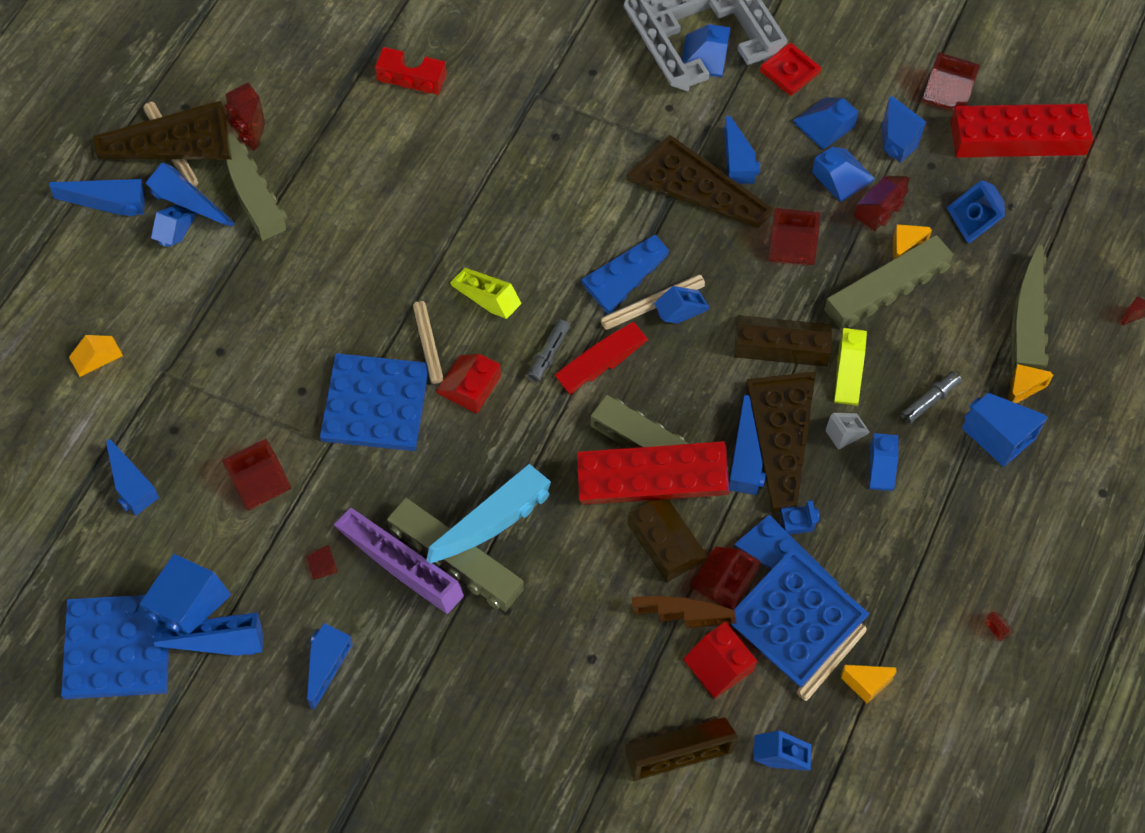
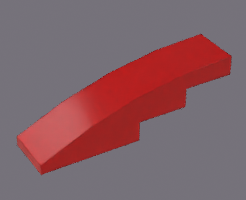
M632 322L591 347L555 374V376L568 393L572 394L588 380L594 381L609 367L614 369L648 341V338L635 322Z

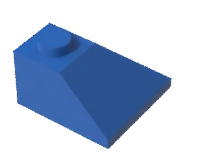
M708 24L686 34L682 54L683 64L700 58L708 70L709 76L722 77L730 27Z
M893 96L888 100L881 124L883 146L890 157L895 158L901 163L918 148L926 121Z
M825 97L795 118L793 123L824 150L855 127L858 111L844 98Z
M831 147L815 157L812 174L840 203L875 179L845 148Z
M983 180L979 181L947 207L967 243H971L1005 216V202L993 184Z

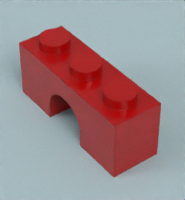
M383 47L375 66L376 79L386 84L390 83L407 89L411 88L428 94L439 95L446 77V61L424 57L420 66L409 68L405 66L404 51Z

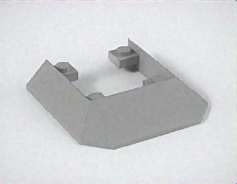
M626 0L624 3L626 12L670 85L688 92L690 86L709 80L710 74L700 58L683 64L669 41V36L680 33L681 27L677 22L679 19L712 8L718 19L734 13L750 40L738 44V51L747 65L760 60L766 62L787 43L785 35L762 0Z

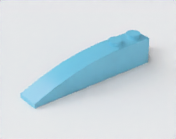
M528 464L429 547L426 561L433 563L476 547L498 535L521 517L526 518L536 504H542L548 498L551 481Z

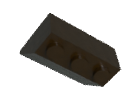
M669 499L648 501L629 512L628 526L666 583L708 560L709 557Z

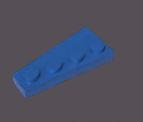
M653 235L584 277L582 285L606 314H610L619 303H622L634 288H637L642 283V279L647 274H650L668 256L669 250L656 235Z
M770 515L734 544L733 549L747 554L751 557V560L759 565L763 564L771 570L794 547L837 586L839 584Z

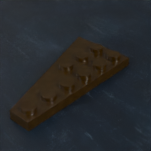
M221 101L93 136L95 154L99 159L232 160L224 105Z
M816 371L753 378L746 381L763 470L766 473L765 480L772 512L797 507Z

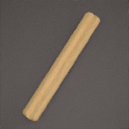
M424 301L415 302L413 309L428 366L430 381L432 384L441 383L443 381V374L426 304Z
M861 624L802 687L798 688L797 695L802 700L807 701L860 640L867 630L865 625Z

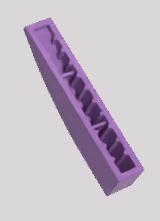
M350 508L334 524L341 533L374 561L446 614L464 597L457 580L434 564L427 562L424 557L353 508Z

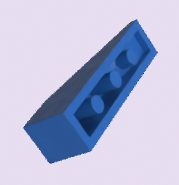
M162 162L146 182L151 188V194L160 200L162 198L231 227L235 224L172 165Z
M141 179L49 183L54 199L118 215L135 216L144 214L145 189Z
M744 395L729 480V490L757 495L758 488L764 486L766 473L761 472L763 463L750 397Z
M258 612L205 619L190 634L180 630L178 633H175L165 625L157 626L154 645L156 647L236 656L251 655L262 652L264 634Z

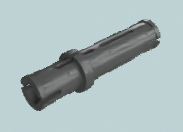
M561 319L557 320L541 351L537 352L534 356L535 361L526 374L530 381L534 383L540 382L545 370L552 365V358L570 329L568 322Z
M955 371L949 372L940 382L936 381L933 383L929 391L905 410L901 411V418L904 419L907 415L911 414L905 420L907 424H911L939 399L943 400L946 398L948 392L962 382L961 377L958 376L955 380L951 381L958 373Z

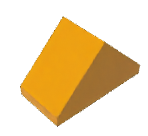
M896 225L893 235V260L929 240L932 229L923 226Z
M85 335L69 358L79 377L123 355L112 336Z
M1017 364L1011 378L1008 401L1017 404L1048 387L1053 374L1049 371Z
M845 665L841 672V678L868 704L893 680L896 668Z

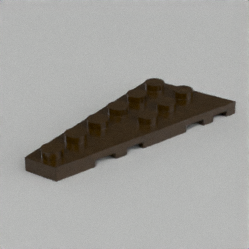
M672 135L664 139L627 175V181L757 228L773 214L772 207Z

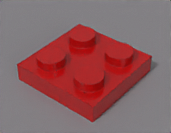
M790 42L763 63L760 67V72L788 95L792 96L819 75L822 67Z

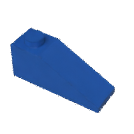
M726 116L724 137L727 176L738 184H754L756 175L760 174V162L756 161L755 151L731 116Z
M109 439L106 441L115 488L120 497L117 501L126 512L130 509L136 516L156 501L159 496L155 487Z
M325 623L320 630H315L310 641L312 644L307 700L310 708L314 710L353 645L350 635Z

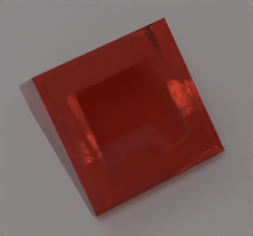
M1139 296L1134 299L1121 320L1122 325L1145 317L1144 299Z
M329 545L306 557L313 580L338 573Z
M993 611L990 613L985 621L987 627L999 641H1003L1014 633L1011 626L998 612Z

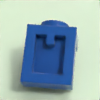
M812 500L807 501L806 506L781 509L780 512L783 528L788 534L814 532L816 523L820 519L818 508H814Z

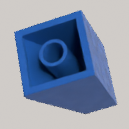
M988 393L982 399L977 397L970 404L969 408L971 410L964 417L966 421L962 429L1005 467L1036 440L1048 417Z
M173 554L139 605L146 611L145 616L155 623H158L160 620L165 623L164 625L175 633H178L180 630L190 634L230 597L231 593L214 572Z

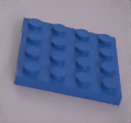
M336 353L321 429V442L416 451L429 374L427 363Z
M793 547L734 609L737 624L729 625L798 687H802L869 616V613Z
M145 595L67 599L62 679L63 699L168 693L169 648L156 647L154 645L156 627L162 626L165 623L160 620L158 623H155L145 616L146 611L139 605Z

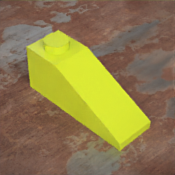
M464 268L450 282L454 288L481 307L505 319L513 314L521 304L511 283L468 268Z
M843 328L839 341L834 403L858 406L867 331Z

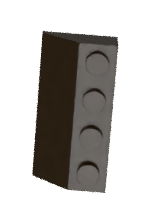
M737 315L734 358L828 366L832 349V330L830 324Z
M713 716L703 720V723L694 726L693 723L684 724L673 732L668 730L659 731L653 735L654 737L648 739L643 737L634 738L629 741V744H626L625 755L633 780L638 781L732 754L738 737L726 717L718 719L717 716Z

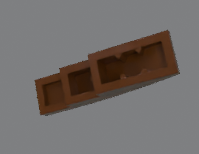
M632 597V607L635 615L658 612L661 622L684 619L686 629L718 626L724 622L727 624H737L735 610L713 603L682 597Z

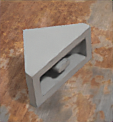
M833 413L830 415L826 428L827 434L838 450L870 433L856 413Z

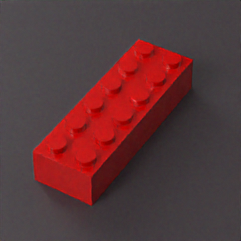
M1086 104L955 106L950 121L956 158L1087 155L1093 142Z
M724 441L577 452L579 500L583 505L729 495L727 448Z

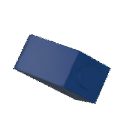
M178 205L156 212L151 238L159 241V244L168 247L181 242L197 213Z
M672 286L654 303L659 317L665 322L680 323L710 309L699 290Z
M874 433L869 446V489L894 491L898 464V435Z
M780 730L755 735L754 761L773 768L811 770V744Z

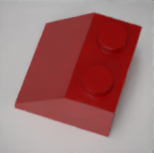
M481 354L460 355L436 390V393L477 414L501 378L500 364Z
M726 622L708 633L683 658V661L713 699H716L751 674L757 664L755 657Z

